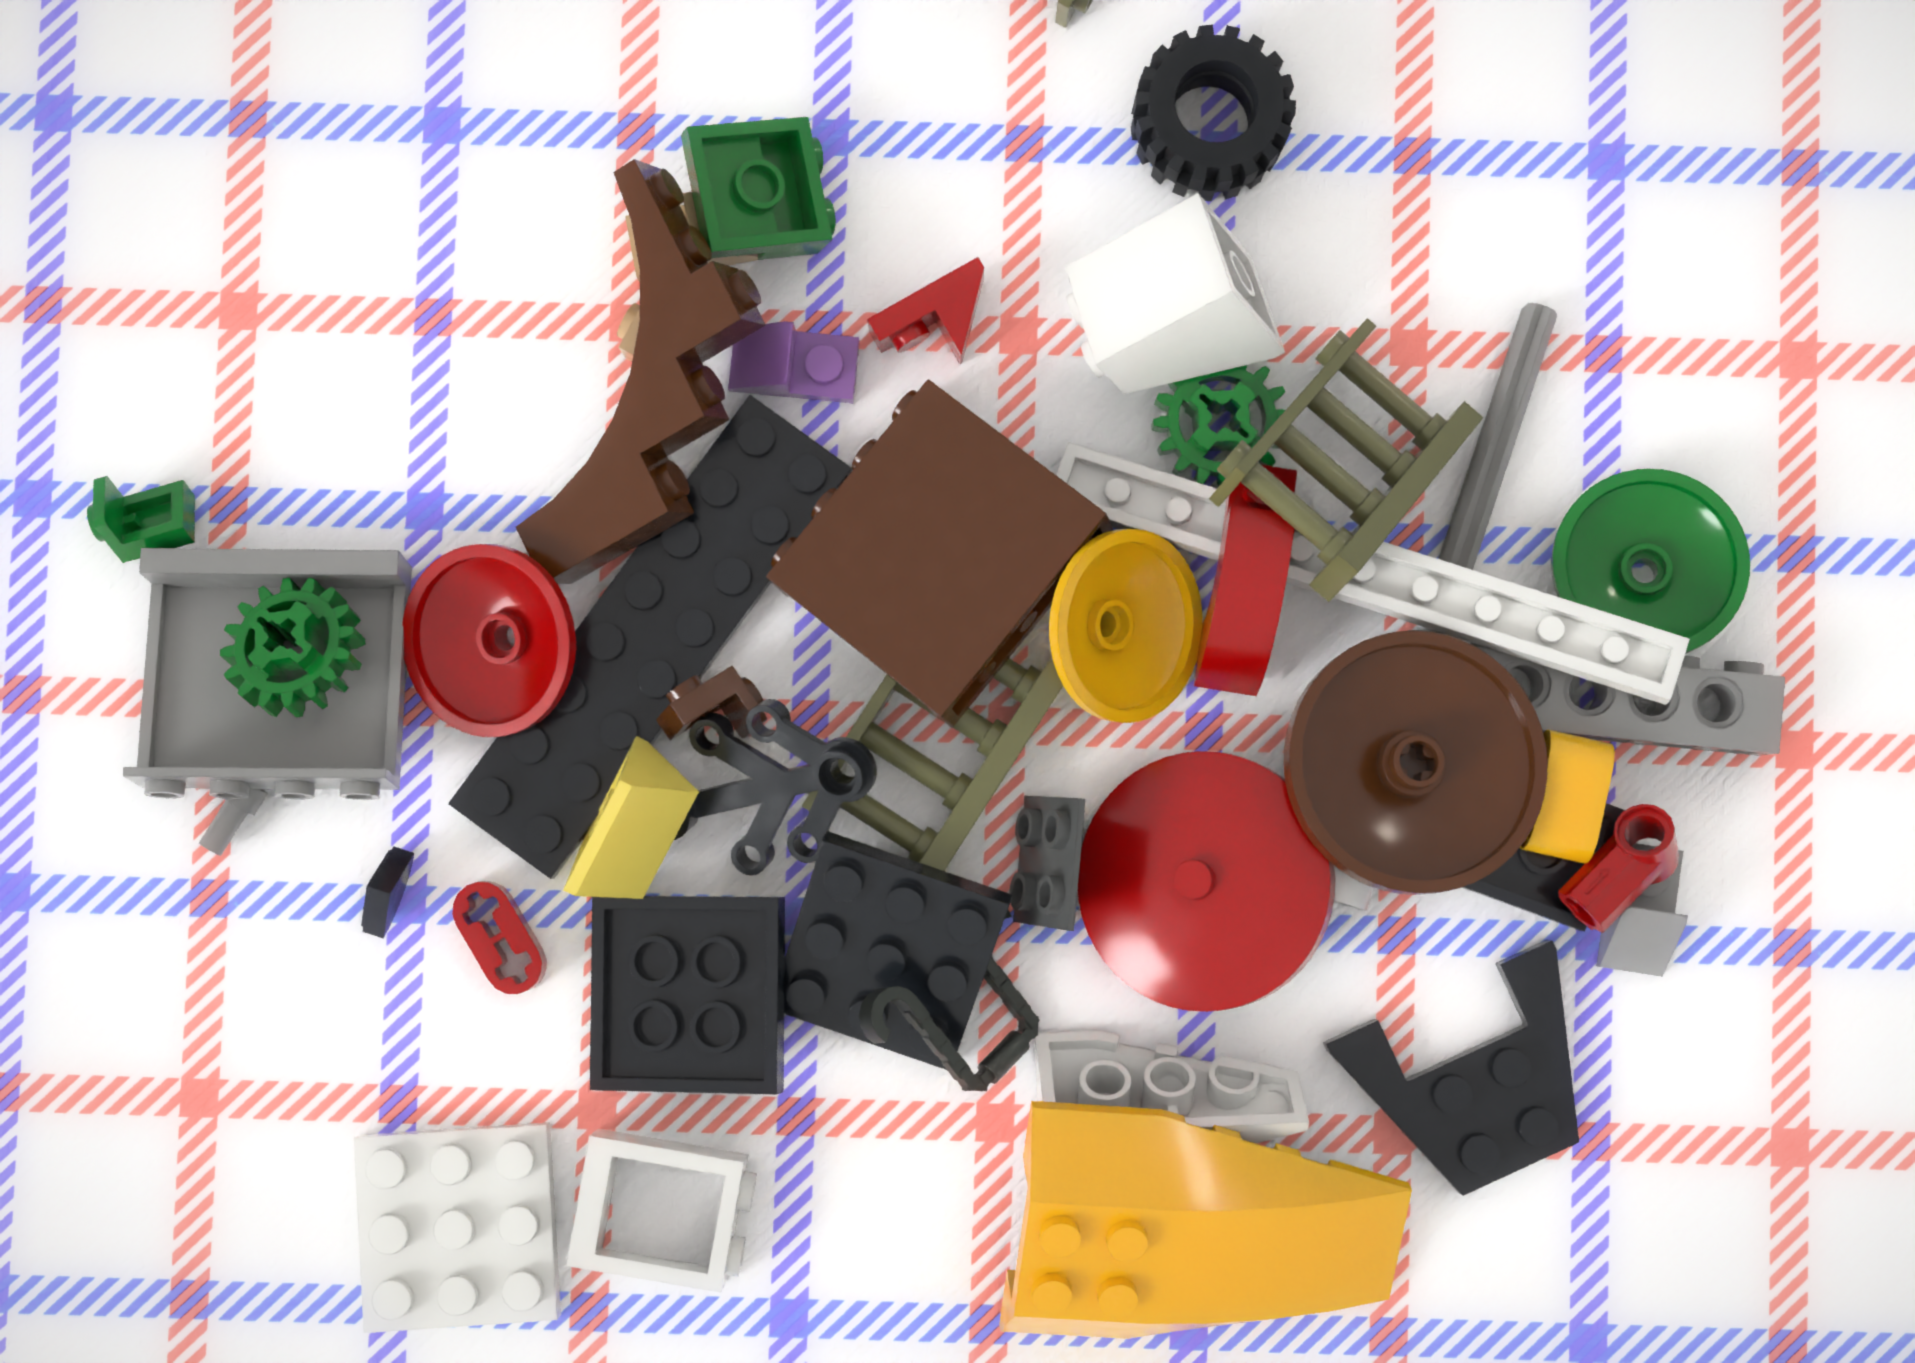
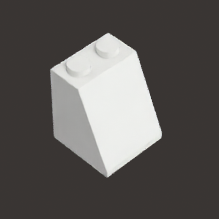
M1199 193L1065 267L1072 293L1066 296L1067 304L1074 319L1084 329L1087 341L1081 344L1083 356L1096 377L1100 378L1106 375L1123 394L1274 359L1285 353L1251 256Z

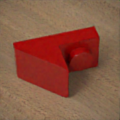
M979 257L868 318L869 333L880 352L883 353L894 346L898 353L913 348L930 336L931 333L927 327L936 323L961 365L984 282L985 267Z

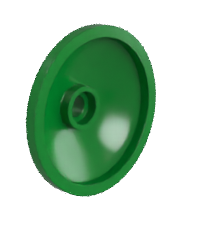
M1651 468L1635 469L1601 480L1585 491L1573 503L1564 516L1554 539L1551 570L1557 597L1689 638L1685 653L1687 654L1716 637L1731 622L1739 610L1748 588L1750 554L1747 539L1739 520L1729 505L1711 488L1696 479L1678 472ZM1639 563L1649 566L1653 572V580L1648 583L1637 581L1633 577L1632 566Z

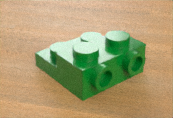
M808 117L688 126L682 132L681 140L699 232L708 243L712 258L757 254L758 260L812 255L818 254L833 240L832 235L836 226L835 211L831 200L824 198L820 178L823 170L822 146L817 137H812Z

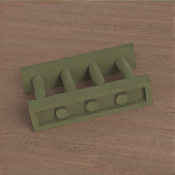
M1368 318L1350 338L1341 330L1336 333L1315 358L1324 367L1253 448L1243 440L1239 442L1216 469L1226 479L1209 498L1219 507L1241 482L1320 550L1317 557L1326 565L1309 586L1328 602L1363 568L1484 418L1465 401L1447 420L1438 413L1432 417L1359 355L1356 350L1377 327ZM1338 371L1415 436L1411 442L1420 449L1415 456L1407 449L1401 454L1324 388ZM1306 407L1384 473L1381 480L1390 486L1384 494L1376 487L1370 492L1292 425ZM1274 444L1353 511L1349 517L1358 526L1352 533L1343 526L1339 530L1335 529L1259 463L1261 458Z
M1009 658L994 676V679L1013 690L1014 692L1011 697L1021 703L1008 725L999 719L992 723L970 708L955 724L953 728L979 744L976 751L987 757L974 778L969 777L963 772L959 777L875 724L878 716L895 691L934 715L926 705L886 674L846 737L859 741L868 750L943 797L945 800L942 805L952 812L940 831L937 832L929 826L923 831L867 794L857 801L843 802L840 808L910 852L907 857L908 859L945 871L1062 689L1063 684L1057 674L1053 660L1050 659L1043 671H1040L1033 665L1027 670ZM839 759L838 765L843 772L848 762ZM818 790L807 793L808 796L802 804L803 808L810 811Z

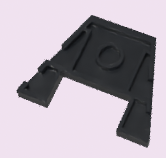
M1544 940L1495 963L1520 1016L1522 1025L1407 1078L1404 1077L1377 1019H1372L1322 1042L1332 1058L1344 1068L1370 1099L1383 1110L1409 1141L1462 1196L1579 1143L1557 949L1552 940Z

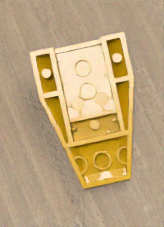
M1031 1101L1023 1153L1028 1188L1016 1270H1007L999 1322L1000 1332L1130 1339L1197 1328L1330 1312L1390 1299L1412 1193L1409 1182L1331 1159L1327 1164L1303 1158L1298 1149L1278 1143L1275 1144L1274 1148L1243 1140L1240 1132L1214 1125L1212 1130L1186 1123L1183 1115L1163 1109Z

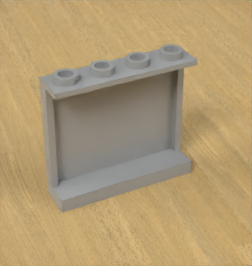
M141 548L139 574L151 583L137 767H123V777L144 788L145 796L163 799L185 797V788L209 789L210 796L222 799L249 798L250 789H275L274 796L294 800L313 799L315 797V789L340 790V797L352 800L379 799L380 790H400L406 684L402 621L406 603L411 593L412 566L399 550ZM288 577L301 589L308 578L315 579L325 590L333 587L360 617L361 621L354 628L365 638L366 645L358 649L351 650V654L362 665L360 670H345L341 678L349 687L344 693L331 687L325 692L328 707L321 709L312 700L307 701L303 717L297 718L285 707H283L277 717L269 715L259 705L255 708L237 694L238 689L225 678L224 673L231 665L220 656V649L235 643V640L224 631L226 624L241 625L245 618L237 606L241 602L250 604L253 607L261 602L258 588L263 585L273 595L280 593L282 580ZM288 641L283 643L286 648H292L298 654L303 651L298 645L295 647Z

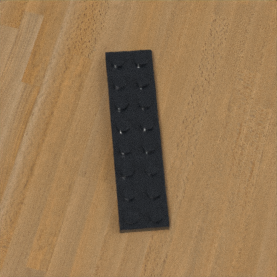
M749 395L687 479L690 492L686 496L694 514L638 545L576 629V654L573 673L569 685L557 706L533 727L515 734L497 737L449 801L448 805L545 876L555 879L580 845L597 817L598 810L635 737L638 736L653 745L663 730L656 719L670 704L665 695L694 675L698 674L700 679L703 677L771 584L766 575L773 568L771 561L776 551L789 538H798L812 521L811 513L820 497L831 488L838 489L853 471L852 467L755 397Z

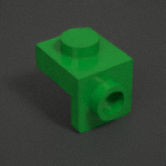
M108 476L93 480V503L87 508V519L90 529L98 541H105L122 563L139 559L141 548H178L195 543V495L184 480L128 496H123Z

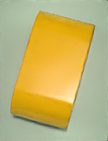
M1547 729L1543 733L1548 759L1545 796L1535 825L1524 843L1520 846V849L1586 864L1594 854L1600 834L1614 767V746L1611 743Z

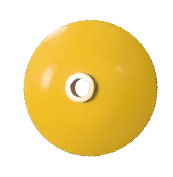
M1116 529L1105 532L1088 541L1072 557L1059 579L1052 600L1049 639L1057 674L1070 697L1083 710L1102 720L1134 723L1147 720L1159 714L1179 696L1196 665L1203 625L1202 604L1195 577L1184 557L1170 542L1146 530Z

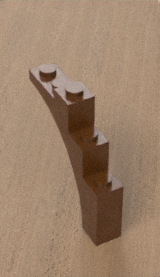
M636 159L613 172L631 219L640 269V322L630 374L613 419L586 464L553 500L516 526V530L528 555L542 565L557 584H572L694 514L686 496L690 492L688 481L678 465L669 460L667 456L730 420L721 402L725 399L723 386L716 374L708 366H704L703 362L765 326V322L757 308L761 304V296L750 276L745 271L738 270L735 267L715 261L708 263L712 259L711 250L699 230L692 225L689 226L680 207V204L684 202V196L675 178L664 168L661 169Z

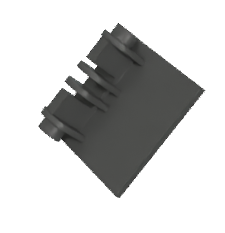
M1024 796V807L1019 812L1015 825L1016 840L1020 845L1018 872L1014 874L1009 894H1012L1010 903L1014 909L1013 922L1074 931L1086 799Z

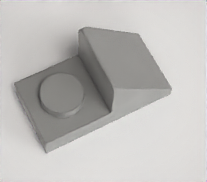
M1635 843L1632 847L1637 850L1647 851L1657 846ZM1678 850V866L1669 878L1663 882L1650 884L1604 933H1601L1597 967L1663 977L1688 919V915L1675 913L1684 851Z

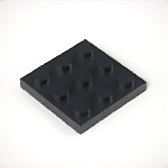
M827 831L822 841L785 956L784 1014L947 1070L938 1056L933 1053L922 1039L921 1034L915 1030L912 1024H909L892 1002L887 1003L883 1011V1021L886 1027L891 1030L886 1043L874 1044L860 1027L859 1013L861 1004L866 996L876 989L895 986L909 989L929 1011L933 1022L949 1039L953 1048L958 1051L1009 908L1012 894Z
M644 896L643 899L592 897L590 1090L770 1095L783 1093L785 897Z

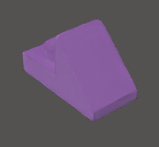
M788 321L767 323L764 327L733 344L728 390L729 392L854 404L860 346L859 337L796 331L794 322Z

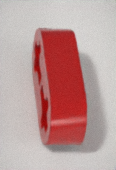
M478 881L466 885L457 894L453 902L452 915L458 930L488 981L495 989L505 994H520L535 988L542 981L546 973L547 958L544 949L513 896L504 886L496 882ZM477 893L483 899L495 897L498 900L500 907L492 912L493 919L501 931L497 935L493 934L488 923L484 920L472 922L468 913L476 907L472 897ZM504 939H506L511 950L516 955L527 952L531 957L532 962L524 968L525 974L528 977L524 982L516 975L505 978L500 968L508 962L507 956L499 944Z

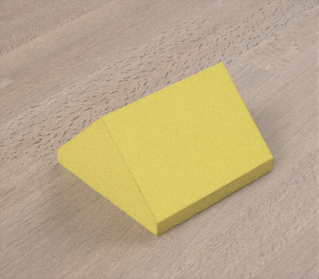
M638 736L635 737L598 810L597 817L580 845L563 891L574 896L644 898L699 793L648 741Z

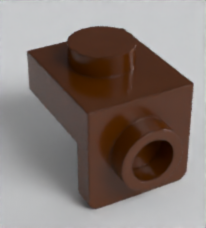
M732 665L704 683L697 674L676 686L665 695L670 704L656 721L671 741L690 729L694 723L705 715L722 709L738 735L744 739L750 735L746 727L747 714L752 708L763 701V698L752 681L746 677L741 678ZM761 712L760 718L762 723H764L767 717L764 712Z

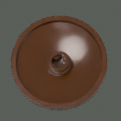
M1398 631L1382 634L1356 644L1331 660L1314 676L1299 697L1291 714L1285 737L1283 766L1286 788L1295 816L1312 844L1328 861L1348 876L1368 886L1397 894L1426 895L1450 891L1475 883L1497 870L1516 853L1528 837L1540 813L1546 791L1548 759L1542 727L1532 703L1517 680L1499 662L1481 649L1448 635L1428 631Z

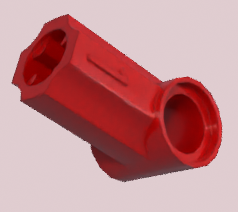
M1649 804L1632 806L1622 812L1615 822L1614 835L1558 891L1560 901L1568 907L1575 918L1588 928L1604 933L1650 884L1663 882L1676 870L1679 852L1672 818L1665 810ZM1645 838L1661 841L1659 846L1647 851L1637 850L1632 847L1636 842Z

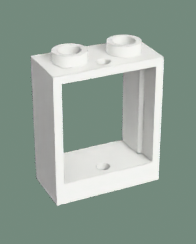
M598 1128L589 1135L566 1266L721 1293L727 1282L728 1275L739 1277L746 1237L735 1236L739 1210L751 1211L757 1180V1173L746 1171L749 1154ZM619 1158L725 1176L709 1266L603 1248Z

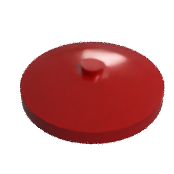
M1195 751L1167 756L1149 763L1124 779L1108 795L1092 818L1083 840L1077 891L1081 916L1086 931L1103 961L1117 977L1139 994L1157 1003L1187 1011L1208 1012L1234 1009L1260 1001L1281 989L1301 972L1316 952L1328 928L1335 898L1336 878L1334 865L1312 844L1295 816L1289 800L1285 778L1268 767L1236 755L1212 751Z

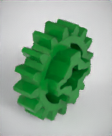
M1247 365L1177 381L1168 384L1174 395L1158 393L1154 405L1167 413L1166 416L1153 419L1151 431L1167 433L1168 438L1158 446L1157 452L1159 456L1168 455L1173 452L1177 455L1179 459L1174 465L1173 474L1178 476L1189 467L1196 471L1194 482L1204 484L1209 476H1214L1219 487L1226 479L1216 470L1222 462L1209 460L1204 457L1211 451L1232 452L1241 440L1253 448L1285 410L1276 409L1275 403L1286 391L1283 386L1271 389L1266 388L1263 383L1270 372L1267 366L1258 369L1254 374L1246 371ZM1225 381L1236 384L1233 390L1212 391L1205 383ZM1254 401H1256L1262 417L1260 436L1257 435L1259 431L1250 424L1249 407ZM1181 405L1185 408L1184 412L1192 418L1193 434L1187 442L1183 438L1179 425ZM1225 409L1233 416L1229 423L1230 429L1224 427L1216 433L1208 426L1213 417L1211 413L1218 415ZM1275 444L1271 447L1273 449H1279ZM1268 451L1259 463L1273 466L1276 460Z
M289 577L283 578L280 593L275 595L263 585L258 588V595L261 601L258 605L253 607L250 604L241 602L237 606L240 613L245 617L241 625L226 624L224 631L235 640L233 645L220 649V656L231 665L224 673L225 678L238 689L237 694L254 708L259 705L269 715L274 717L280 714L283 707L296 718L303 717L305 703L310 700L321 709L328 707L325 692L333 687L337 691L345 693L349 687L341 678L345 670H360L362 664L351 654V650L366 645L365 638L354 628L361 621L360 617L333 587L325 590L313 578H308L303 584L302 589ZM288 641L295 647L298 645L303 651L298 654L292 648H286L283 643Z

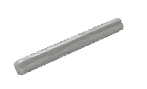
M1528 302L1521 309L1438 558L1440 560L1472 570L1474 568L1557 319L1556 311L1548 306Z

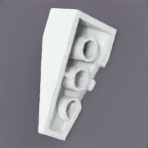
M1101 1030L1038 1033V1036L1035 1037L1037 1101L1163 1109L1183 1115L1186 1123L1212 1130L1213 1126L1217 1125L1240 1132L1243 1140L1253 1143L1308 1131L1309 1118L1298 1071L1227 1056H1220L1213 1062L1178 1055V1046L1159 1042L1157 1043L1156 1050L1119 1043L1120 1034Z

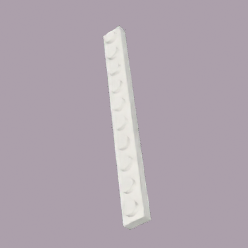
M1067 442L1056 475L1106 512L1112 527L1117 529L1146 530L1163 537L1176 548L1218 561L1226 499L1219 507L1209 500L1216 491V488ZM1294 529L1286 583L1316 592L1309 584L1326 564L1317 557L1320 550L1296 529ZM1386 542L1380 545L1363 568L1334 597L1356 606L1664 705L1672 698L1690 640L1683 636Z

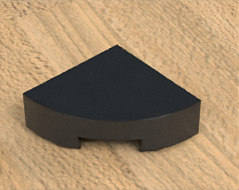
M395 846L388 850L366 886L361 926H363L362 932L384 939L402 900L415 853Z

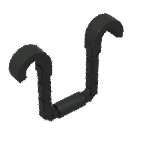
M1007 910L1005 919L1012 917L1009 910ZM992 956L984 979L1002 999L1003 1004L1019 1023L1018 1030L1010 1031L978 1064V1072L976 1074L971 1071V1068L959 1052L953 1048L952 1043L942 1030L936 1026L929 1011L909 989L900 986L876 989L866 996L861 1004L859 1013L860 1027L865 1036L874 1044L886 1043L891 1030L886 1027L883 1021V1011L887 1003L892 1002L909 1024H912L915 1030L921 1034L922 1039L942 1061L943 1066L953 1079L959 1083L962 1090L981 1092L987 1091L990 1083L996 1084L1029 1050V1042L1038 1036V1022L1040 1020L1039 1016H1036L1032 1011L1031 1006L1021 993L1016 990L1011 980L1002 968L997 965Z

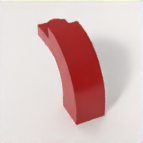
M1262 465L1295 493L1297 470ZM1241 482L1226 499L1217 570L1208 610L1202 625L1194 686L1257 697L1268 667L1280 618L1294 528Z

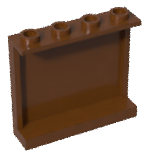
M927 379L918 391H909L898 402L892 413L893 422L878 440L871 439L861 447L853 459V471L839 488H831L820 497L812 510V521L798 538L791 537L779 547L771 561L773 568L766 575V578L787 597L789 596L926 705L934 715L953 728L1050 609L1059 579L1072 557L1088 541L1100 534L1112 531L1113 528L1106 512L931 380Z

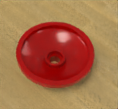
M475 544L463 546L436 559L421 574L412 588L402 621L404 661L417 693L437 717L451 727L470 735L501 737L533 727L557 706L569 685L573 673L576 654V634L572 614L562 590L549 572L536 560L519 550L504 545ZM509 627L512 628L514 633V646L509 643L507 638Z

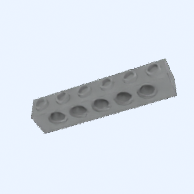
M1408 630V631H1428V630ZM1428 631V632H1434V633L1444 634V633H1440V632H1437V631ZM1470 642L1471 645L1493 657L1508 672L1511 669H1519L1529 677L1532 686L1529 700L1536 711L1543 733L1549 729L1600 741L1755 756L1780 754L1785 677L1763 675L1764 664L1724 661V671L1701 669V658L1685 655L1671 700L1666 705L1657 702L1655 710L1650 715H1645L1635 706L1633 694L1590 681L1594 688L1592 704L1587 709L1579 708L1573 703L1569 695V686L1575 677L1574 675ZM1705 687L1714 691L1720 700V711L1713 721L1704 718L1697 705L1698 696Z

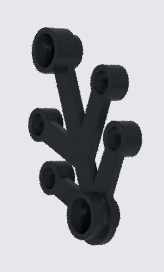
M775 699L763 700L749 711L746 717L747 730L759 742H776L806 762V765L794 768L785 767L735 737L731 722L721 714L709 713L694 723L690 729L689 738L692 747L699 754L708 757L716 756L750 778L698 790L699 793L674 840L679 839L694 827L700 817L761 804L747 834L735 843L731 850L733 865L739 872L745 875H757L773 861L775 849L772 842L796 795L818 790L806 820L794 828L787 839L789 852L795 859L803 863H812L817 860L822 841L827 831H829L842 803L861 799L872 789L876 781V762L866 746L848 737H838L828 742L822 741L792 723L787 707ZM761 712H766L773 716L776 721V730L768 729L763 725L760 718ZM705 726L716 730L719 735V744L707 739L704 733ZM843 759L847 761L854 769L855 776L851 777L842 773L838 760ZM801 833L812 835L817 842V849L808 848L802 841ZM746 845L754 847L759 852L760 862L753 861L747 856L745 851Z

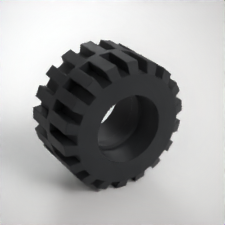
M1213 24L1199 26L1194 38H1190L1186 30L1174 35L1170 48L1167 49L1162 44L1153 53L1150 66L1144 67L1139 79L1131 112L1133 119L1130 127L1132 140H1138L1139 143L1136 154L1142 165L1148 162L1152 164L1151 177L1160 185L1166 178L1175 183L1172 193L1185 197L1187 189L1199 191V194L1205 201H1212L1216 192H1222L1226 200L1238 196L1241 187L1245 185L1252 189L1261 182L1266 171H1271L1292 130L1290 125L1296 114V100H1290V95L1294 89L1291 75L1281 76L1279 73L1284 61L1276 51L1266 57L1261 52L1265 41L1255 34L1252 35L1249 42L1238 39L1240 31L1238 27L1227 25L1224 35H1214ZM1200 87L1222 89L1233 95L1240 102L1247 116L1248 127L1243 134L1229 141L1209 142L1191 134L1183 126L1176 112V101L1192 89Z

